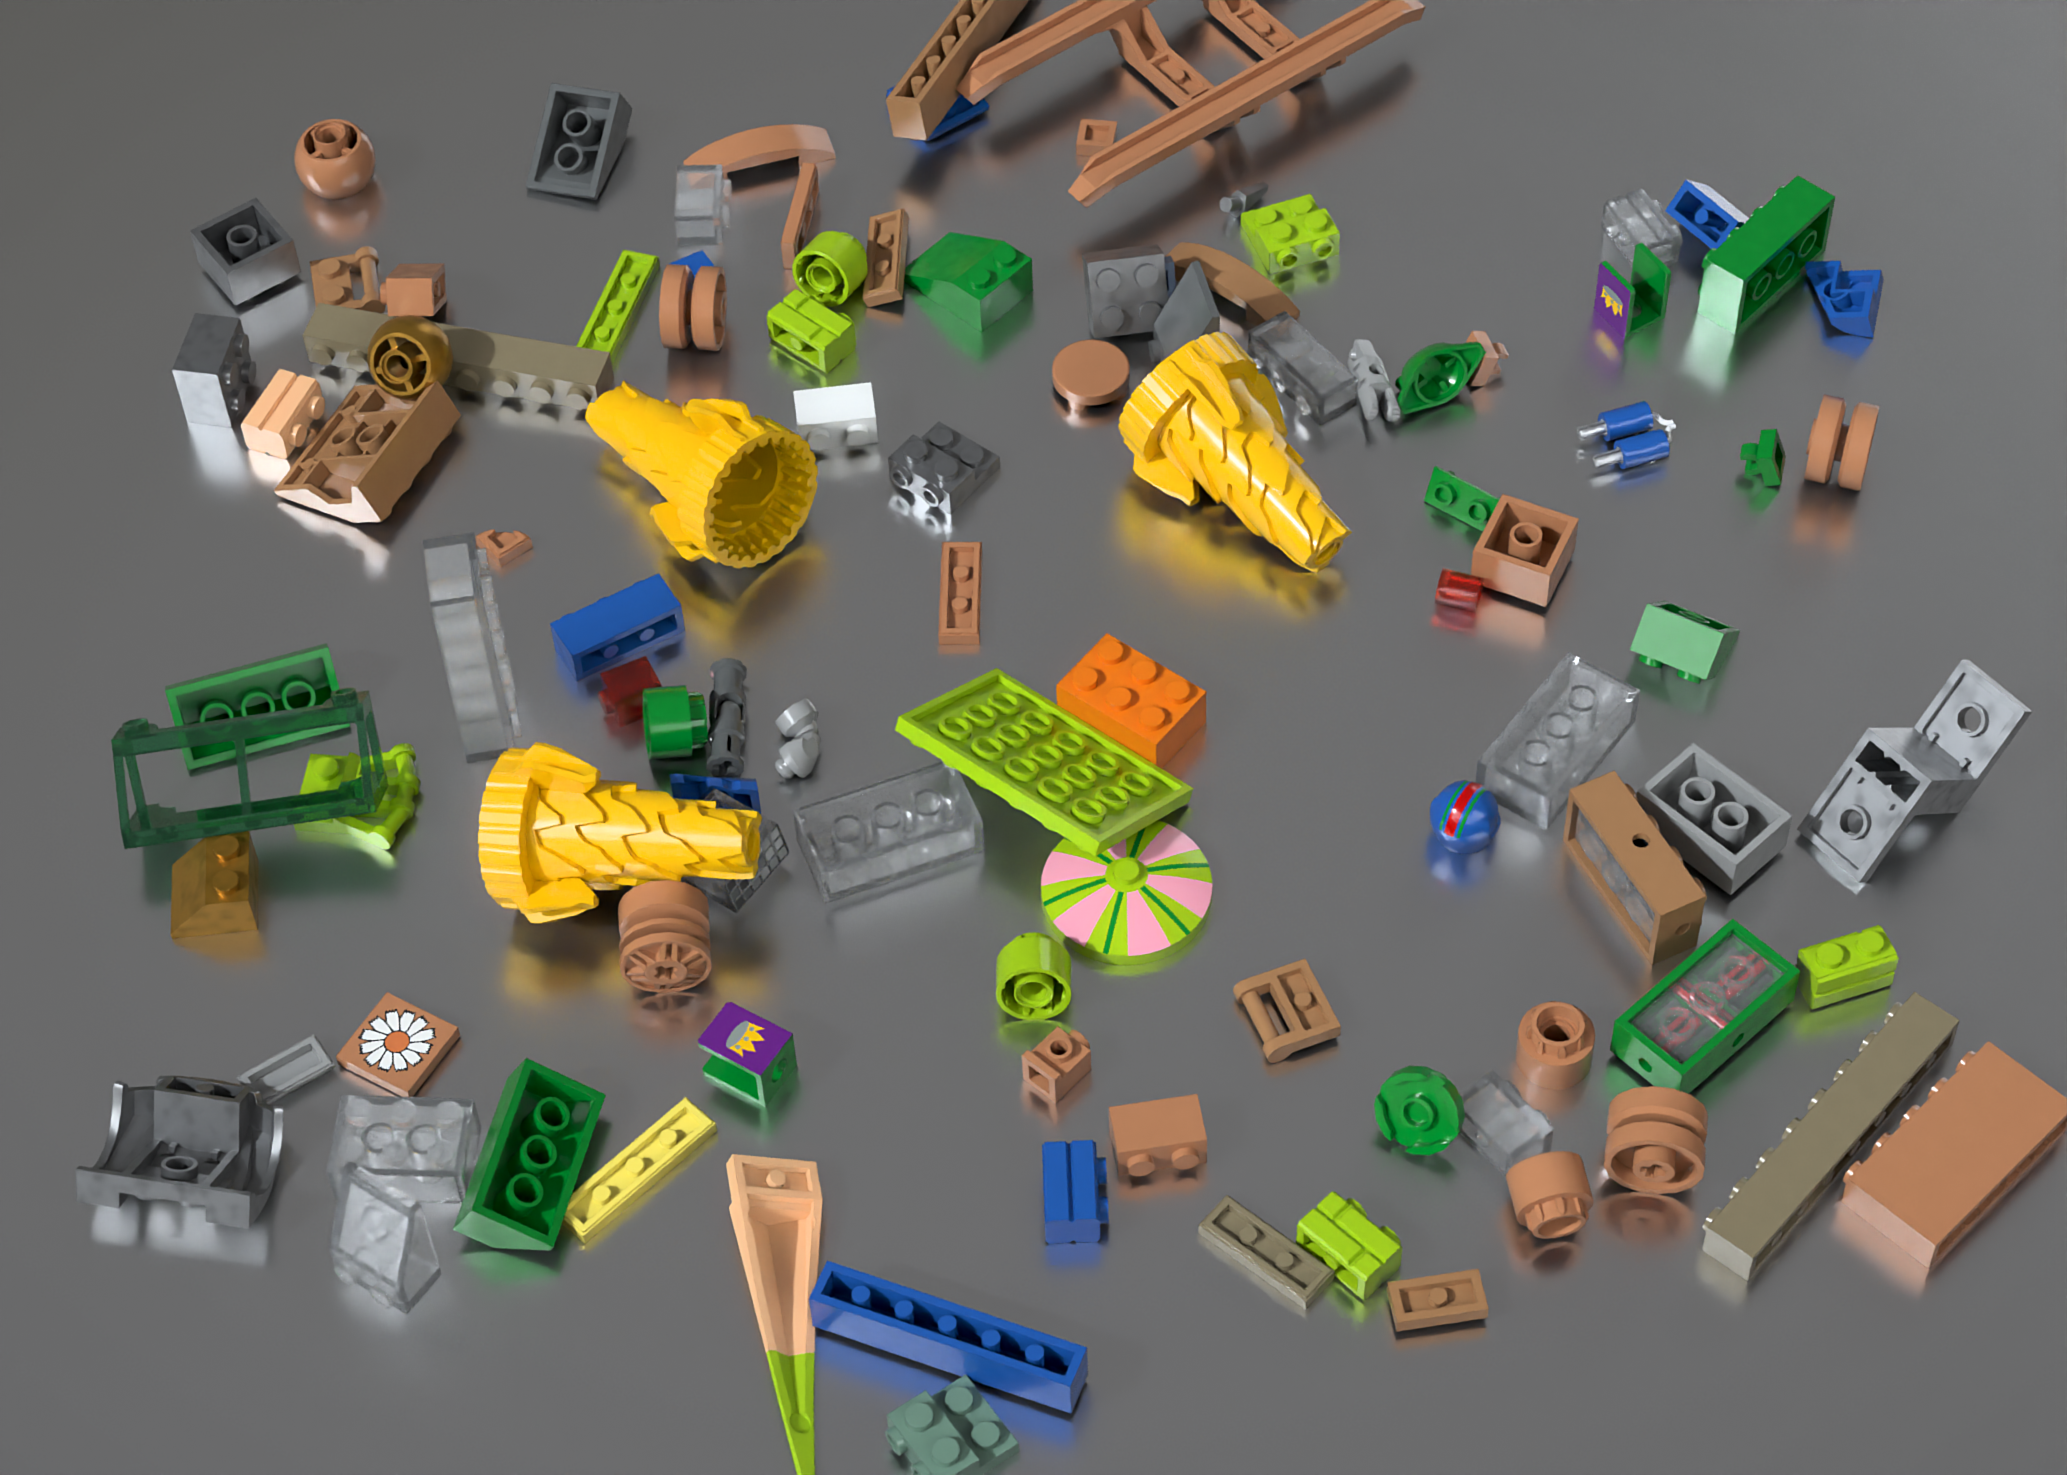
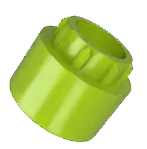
M837 231L822 232L795 257L792 265L794 280L805 295L809 297L811 295L817 296L826 307L838 306L867 277L866 251L859 240L848 233ZM839 284L843 285L839 290L833 291Z
M1037 932L1019 935L1003 947L998 954L996 964V999L1000 1007L1008 1014L1023 1020H1045L1064 1011L1071 1000V958L1068 951L1052 937Z

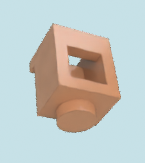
M1057 1026L1032 1051L1027 1050L1022 1054L1023 1079L1054 1103H1057L1091 1071L1089 1042L1080 1032L1071 1030L1069 1033H1066Z

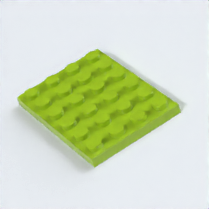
M998 668L900 715L895 731L908 738L913 745L924 748L940 758L948 767L959 770L975 780L980 787L994 792L1008 801L1013 808L1026 812L1040 821L1045 828L1061 834L1075 843L1080 850L1091 853L1094 856L1189 803L1194 789Z

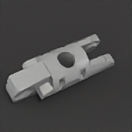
M1356 339L1353 343V348L1350 350L1347 364L1366 420L1375 419L1379 409L1378 406H1380L1387 421H1398L1400 409L1382 360L1377 356L1370 340Z

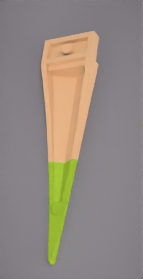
M732 1154L726 1163L732 1199L729 1211L797 1475H815V1327L812 1325L809 1297L817 1282L823 1201L817 1165L814 1161Z

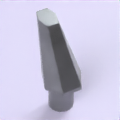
M1261 182L1238 189L1230 197H1223L1221 199L1220 208L1223 212H1228L1235 218L1241 216V213L1247 212L1268 191L1269 185Z

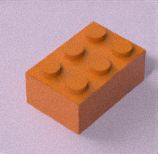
M1108 633L1056 685L1058 706L1161 769L1206 723L1207 691Z

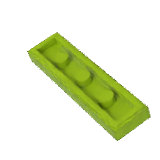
M623 249L576 347L610 352L613 365L660 267L659 256Z

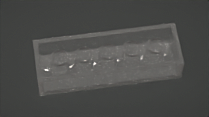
M474 532L423 540L430 604L467 763L499 758L504 751H508V748L516 747L515 738L522 737L519 713H512L517 712V694L515 683L511 681L513 678L509 655H505L507 654L504 631L500 629L501 619L498 603H494L496 597L492 575H483L490 573L486 548L478 549Z

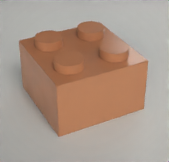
M1502 494L1473 550L1470 582L1547 607L1575 551L1579 518Z

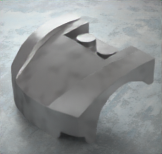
M175 1075L159 1076L156 1080V1086L128 1088L126 1083L118 1080L113 1085L112 1114L105 1147L92 1168L79 1166L76 1169V1202L119 1209L129 1194L136 1195L137 1198L142 1200L178 1201L186 1207L206 1206V1222L249 1229L264 1208L274 1183L282 1144L283 1105L270 1106L262 1102V1095L259 1090L216 1079Z

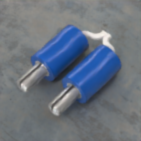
M1642 401L1600 413L1598 415V422L1578 427L1577 435L1580 440L1602 435L1605 441H1611L1651 430L1653 428V418L1660 424L1667 426L1665 433L1662 429H1657L1614 442V450L1593 456V464L1596 468L1618 463L1621 469H1627L1669 457V443L1672 440L1671 431L1676 429V425L1672 419L1665 420L1658 413L1651 412L1647 402Z

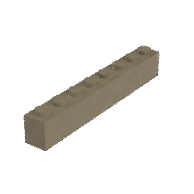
M318 303L302 335L308 360L320 365H331L354 369L360 372H370L367 355L371 338L380 326L388 320L399 316H388V314ZM435 323L448 337L453 353L452 370L449 378L443 384L446 386L498 394L504 397L527 399L539 403L573 407L578 410H587L589 403H595L600 395L609 391L614 380L610 352ZM400 356V365L408 370L407 361L404 357ZM425 366V368L420 372V375L426 373V366Z
M1915 991L1904 1004L1900 1002L1895 1003L1884 1019V1027L1878 1033L1872 1030L1865 1037L1858 1051L1860 1054L1853 1062L1846 1059L1834 1075V1083L1828 1090L1821 1088L1817 1091L1808 1105L1807 1110L1809 1112L1802 1120L1795 1117L1789 1123L1782 1135L1783 1141L1776 1149L1769 1147L1765 1150L1756 1164L1755 1169L1757 1171L1751 1178L1742 1177L1732 1189L1728 1204L1723 1209L1719 1207L1714 1208L1708 1215L1702 1227L1706 1231L1702 1250L1748 1281L1953 1045L1960 1020Z

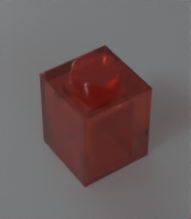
M644 656L600 673L603 690L597 692L604 713L606 715L612 713L619 727H623L643 719V688L662 687L647 657Z

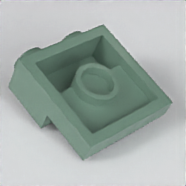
M966 1374L932 1396L925 1390L887 1414L888 1430L885 1431V1436L897 1455L900 1456L905 1453L912 1462L911 1470L913 1475H984L1019 1452L1018 1441Z

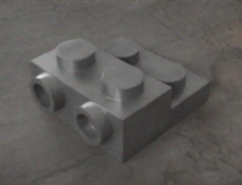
M938 421L923 437L919 438L913 434L888 457L889 476L898 487L910 490L922 497L930 506L938 507L951 515L1000 468V456Z

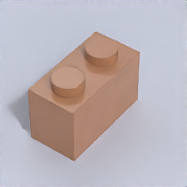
M445 263L399 264L385 278L386 282H382L380 287L382 305H387L388 316H434L447 301Z
M1198 1094L1109 1107V1132L1118 1176L1129 1174L1144 1176L1156 1170L1170 1168L1184 1170L1193 1168L1197 1164L1207 1163V1137Z

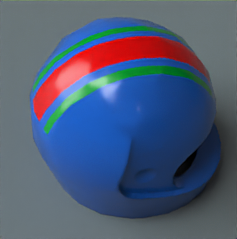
M1469 780L1456 781L1445 787L1433 799L1430 805V823L1436 838L1442 846L1458 854H1474L1488 847L1495 838L1501 824L1497 800L1490 790L1477 782Z

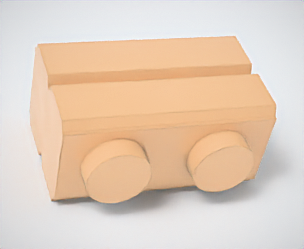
M279 369L241 424L246 446L251 450L261 453L268 452L272 456L285 460L289 457L295 446H302L306 439L307 428L313 419L318 420L322 416L325 409V399L322 397L319 382L314 378L303 375L297 376L293 372Z

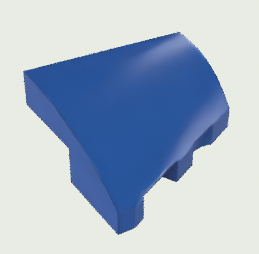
M685 774L669 775L673 798L706 800L714 791L717 798L716 801L718 800L720 807L723 809L758 811L761 814L756 779Z

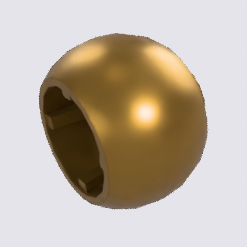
M405 315L388 320L379 327L368 346L367 361L373 380L383 391L398 399L409 401L417 400L424 390L437 380L443 386L452 370L453 353L448 337L434 322L420 316ZM400 356L404 357L407 361L408 370L400 365ZM425 366H426V373L420 375V372H421V371L425 368Z

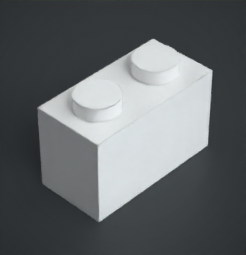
M871 382L793 391L798 435L808 442L811 451L878 443Z

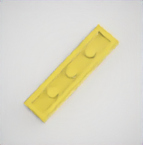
M685 1097L572 1192L562 1224L586 1244L717 1132L716 1123Z

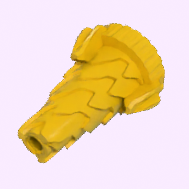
M1213 332L1209 335L1205 334L1182 346L1158 364L1142 380V383L1134 390L1131 398L1126 402L1119 418L1118 428L1121 431L1120 434L1125 438L1123 442L1134 453L1133 470L1141 479L1166 494L1181 499L1188 506H1193L1199 501L1200 484L1217 504L1223 501L1251 532L1260 537L1263 535L1267 541L1281 549L1293 562L1315 573H1318L1330 564L1329 561L1341 549L1343 540L1352 533L1324 502L1319 486L1300 466L1305 460L1286 441L1285 437L1288 431L1276 392L1269 379L1264 374H1258L1257 364L1228 333Z
M623 380L622 384L614 390L606 391L600 395L595 403H589L585 418L593 431L624 457L622 461L630 469L647 479L660 491V495L667 499L668 502L652 506L650 516L655 520L656 525L669 543L686 560L693 562L706 557L715 564L720 562L733 568L754 567L758 563H764L770 560L773 555L780 553L785 548V545L794 539L799 528L805 523L818 484L816 481L818 467L815 465L816 458L814 452L810 450V445L800 435L776 421L761 415L751 417L747 404L742 401L693 398L688 403L683 402L682 407L668 399H665L663 402L657 400Z
M535 742L530 748H508V751H504L499 756L487 779L486 789L482 798L478 831V854L482 879L485 881V888L488 894L498 905H501L504 909L520 910L521 913L525 914L530 923L544 924L559 921L588 909L596 908L599 904V898L592 890L623 889V885L638 886L650 881L672 880L681 882V877L688 876L735 880L752 879L758 871L760 854L759 826L762 821L758 811L716 808V801L672 798L668 792L637 789V783L600 780L601 771L559 747L542 742Z

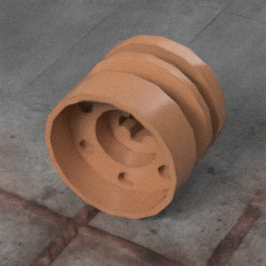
M672 880L650 881L635 886L625 893L618 904L619 932L621 937L619 942L621 954L620 970L622 977L632 986L644 991L658 993L679 992L694 987L706 979L712 966L709 938L708 898L699 888L690 884Z

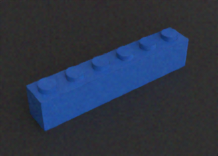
M828 1260L809 1297L812 1325L814 1327L961 1377L966 1374L970 1380L1070 1414L1088 1376L1087 1347Z

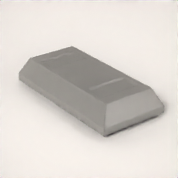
M313 1034L236 1077L241 1085L259 1090L262 1095V1102L270 1105L330 1072L336 1066L316 1035Z

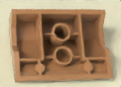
M438 380L427 387L417 400L409 401L387 394L377 384L354 386L274 491L279 497L353 523L382 522L391 514L392 507L401 495L411 487L412 480L421 468L430 462L433 452L442 440L450 435L451 428L461 414Z

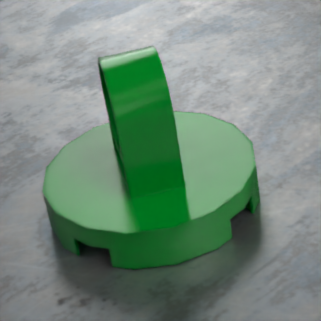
M1407 1066L1395 1071L1381 1086L1380 1093L1376 1096L1374 1102L1376 1121L1384 1136L1390 1141L1395 1138L1400 1144L1407 1147L1406 1152L1415 1155H1432L1443 1151L1461 1132L1465 1119L1464 1103L1456 1086L1444 1074L1426 1066Z

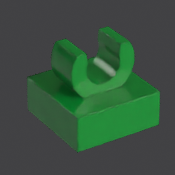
M1777 429L1761 430L1759 444L1746 443L1741 447L1740 459L1746 460L1745 473L1749 475L1761 473L1765 486L1781 485L1786 454Z

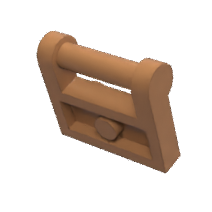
M369 246L362 247L355 254L310 261L316 307L318 303L383 313L386 305H382L376 271L379 259L376 249ZM361 272L365 294L362 299L354 300L351 273Z
M1306 959L1246 978L1237 983L1233 988V993L1238 1003L1245 1005L1264 1042L1263 1052L1271 1063L1286 1059L1292 1052L1340 1036L1341 1025ZM1271 993L1290 1032L1279 1035L1260 998L1262 994Z

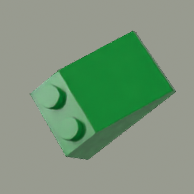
M949 232L905 267L904 282L982 333L1033 291L1032 259L1002 240Z

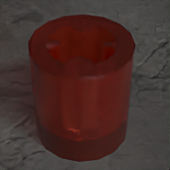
M1443 568L1436 590L1435 603L1475 613L1481 599L1484 577Z

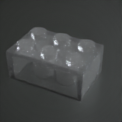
M341 1095L327 1167V1175L335 1200L462 1204L475 1169L481 1124L474 1099Z

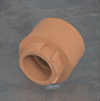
M1549 1001L1531 1008L1521 1019L1518 1029L1516 1062L1521 1073L1530 1082L1546 1089H1566L1580 1083L1588 1075L1592 1065L1595 1044V1029L1592 1021L1581 1009L1564 1002Z
M1568 1151L1547 1152L1522 1160L1509 1169L1506 1174V1180L1517 1221L1521 1225L1527 1226L1534 1236L1543 1239L1563 1237L1580 1230L1586 1224L1589 1218L1588 1211L1593 1206L1594 1200L1580 1155Z

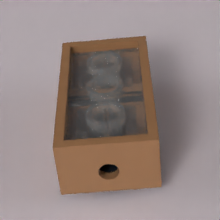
M1615 771L1571 788L1569 790L1563 841L1650 964L1654 965L1697 946L1704 904L1707 899L1705 888L1701 881L1696 877L1693 878L1684 867L1682 857L1676 847L1669 846L1660 834V828L1655 818L1650 814L1647 815L1641 808L1633 788L1627 783L1624 784Z

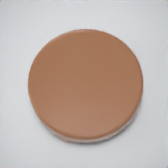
M1081 340L1064 347L1056 355L1052 365V380L1058 393L1068 400L1071 408L1085 410L1090 405L1105 404L1112 400L1124 398L1128 391L1130 365L1125 353L1117 346L1102 340Z

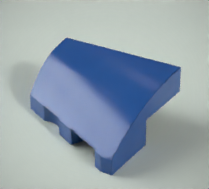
M1841 261L1806 262V273L1831 325L1852 335L1873 338L1884 281L1882 271H1843Z

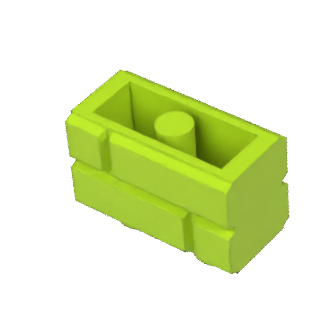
M794 289L783 299L782 303L779 302L768 311L767 325L769 337L826 373H829L840 363L841 359L844 360L855 350L856 335L853 321L844 313L836 314L826 308L822 300L815 295L809 297Z
M1876 925L1863 929L1861 933H1850L1799 949L1796 960L1797 964L1795 965L1800 970L1797 986L1808 1006L1813 1010L1892 985L1895 975L1894 970H1896L1899 958L1882 926Z
M1335 1191L1329 1193L1318 1203L1317 1208H1313L1297 1225L1296 1244L1335 1271L1334 1276L1363 1300H1367L1401 1266L1403 1247L1395 1232L1387 1226H1381L1380 1228L1367 1218L1364 1208L1352 1198L1345 1200Z

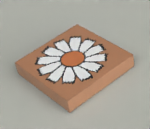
M386 992L336 1055L338 1065L411 1100L460 1037V1032L457 1026Z

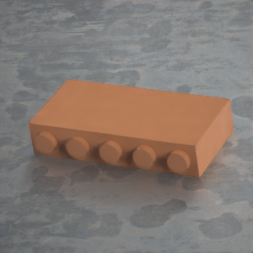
M1989 1041L1977 1053L1972 1050L1967 1052L1958 1063L1955 1070L1956 1073L1949 1080L1945 1077L1941 1078L1929 1092L1928 1100L1921 1107L1916 1104L1913 1105L1901 1119L1900 1128L1892 1135L1889 1132L1884 1133L1873 1146L1872 1155L1864 1163L1861 1160L1854 1162L1843 1177V1182L1846 1185L1841 1202L1928 1269L2067 1131V1098Z

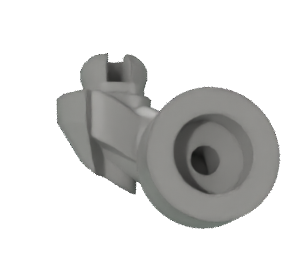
M808 698L802 699L790 706L775 721V724L785 737H795L779 749L782 758L778 759L775 763L776 770L786 779L792 778L795 774L801 778L806 777L812 771L819 755L818 747L821 737L818 736L819 731L816 724L819 712Z

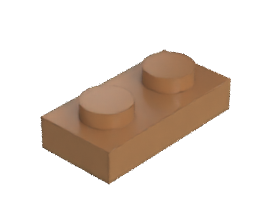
M1479 1269L1388 1282L1387 1294L1397 1332L1488 1318L1489 1308Z

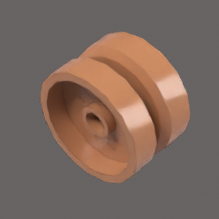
M667 264L661 282L659 305L660 336L663 347L685 349L693 337L698 350H720L725 333L727 313V284L723 267L701 266L694 279L689 265Z
M1824 394L1818 418H1814L1806 451L1809 457L1804 479L1825 484L1830 479L1834 461L1841 462L1838 474L1840 487L1860 491L1880 406L1859 402L1854 407L1850 425L1843 424L1847 407L1844 398Z
M1657 1086L1632 1088L1619 1093L1610 1102L1606 1131L1608 1136L1605 1145L1604 1168L1609 1177L1624 1187L1654 1194L1677 1193L1694 1187L1703 1179L1706 1148L1704 1144L1707 1136L1708 1113L1703 1103L1682 1091Z

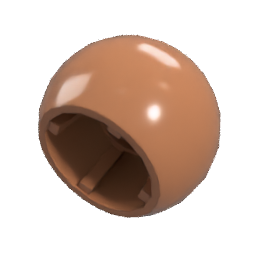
M328 119L315 123L301 135L296 145L294 162L301 182L313 194L326 199L340 200L356 195L369 184L375 170L376 156L371 140L361 128L346 120Z

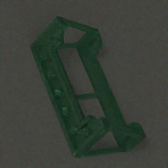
M352 687L331 692V698L326 700L323 705L158 729V725L148 723V720L145 718L133 719L123 723L111 740L120 829L124 849L377 812L389 786L369 690L356 692V689ZM350 723L357 725L362 769L361 777L341 782L338 789L251 802L245 739ZM368 738L375 767L374 772H371ZM228 741L235 743L241 803L178 813L176 812V807H160L159 803L146 805L135 755ZM123 757H125L136 804V811L130 819Z

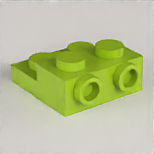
M1311 194L1241 213V225L1269 274L1339 255L1340 232L1326 208L1319 209Z

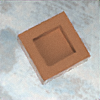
M1081 119L1076 141V155L1092 156L1114 144L1117 138V121Z

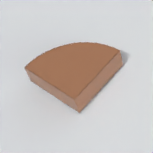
M495 529L475 536L477 545L500 568L533 548L531 538L516 530L513 531L514 533H495Z

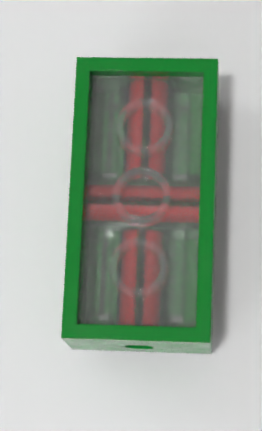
M1732 918L1614 1021L1610 1051L1653 1086L1673 1088L1689 1094L1794 1001L1800 970Z

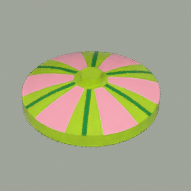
M1157 820L1097 856L1080 850L1075 843L1067 838L1062 839L1051 852L1043 869L1041 878L1042 907L1046 920L1057 937L1065 945L1082 956L1112 965L1130 966L1147 964L1178 952L1188 945L1201 931L1207 921L1212 904V875L1204 854L1195 842L1177 828Z

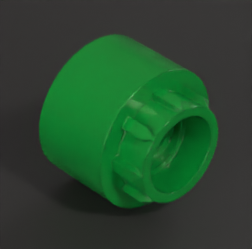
M686 685L643 688V723L649 760L692 756L693 748H703L707 744V714L703 694L698 691L687 692Z

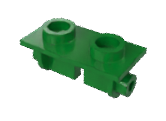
M1435 466L1424 501L1483 531L1501 497L1498 498L1455 476V473L1452 471L1447 472Z

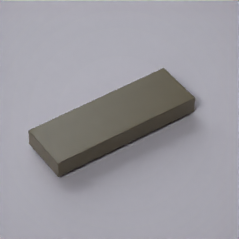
M1228 1195L1198 1225V1233L1305 1310L1334 1280L1335 1271Z

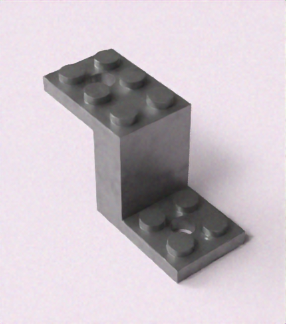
M1961 660L1914 728H1868L1797 830L1857 882H1867L1914 815L1961 812L2032 711L1970 660ZM1971 708H1975L1981 716L1980 726L1974 732L1970 731L1965 725V715ZM1854 810L1858 811L1863 818V827L1857 834H1854L1848 827V817Z

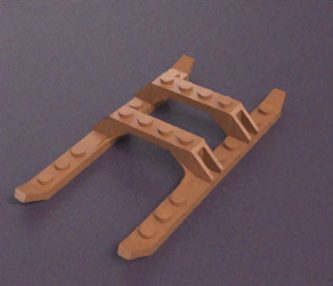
M1078 0L980 53L956 87V90L975 105L1002 84L1088 37L1109 30L1118 48L1119 55L1179 107L1090 157L1081 174L1068 190L1074 198L1087 208L1115 187L1214 131L1235 126L1240 123V118L1258 113L1260 105L1302 82L1319 78L1326 74V70L1346 63V57L1404 24L1421 20L1425 6L1418 0H1369L1299 39L1254 0H1202L1203 7L1264 59L1223 83L1214 86L1169 47L1147 5L1156 0Z

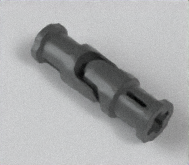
M732 658L715 661L710 667V677L714 680V690L709 694V722L711 727L708 730V743L712 748L711 756L707 760V771L713 777L733 778L740 776L744 771V761L740 758V747L745 742L743 725L745 723L746 695L742 691V682L746 679L747 668L741 661Z

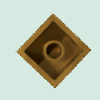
M249 831L207 835L172 865L170 932L172 939L258 930L259 861Z

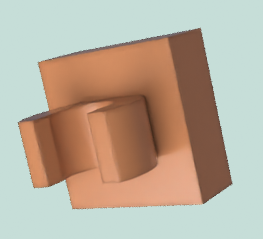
M1471 331L1466 343L1479 342L1486 353L1468 381L1471 386H1484L1490 375L1500 373L1501 369L1497 363L1498 359H1507L1509 355L1503 344L1491 343L1486 331Z

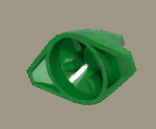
M1435 343L1422 348L1410 357L1402 369V375L1395 381L1396 388L1400 390L1397 403L1403 414L1441 405L1455 397L1463 389L1486 353L1481 343Z

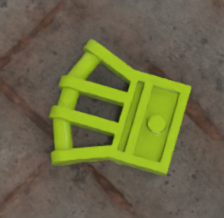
M400 743L392 747L388 752L360 757L353 752H349L348 756L310 753L292 820L295 830L349 834L379 848L389 849L396 840L395 833L405 820L413 816L415 804L412 801L413 796L419 793L421 781L416 776L413 762L416 760V753L413 745ZM396 768L399 773L397 777L370 775ZM359 793L396 795L391 801L358 798ZM353 816L383 818L385 820L381 825L372 826Z

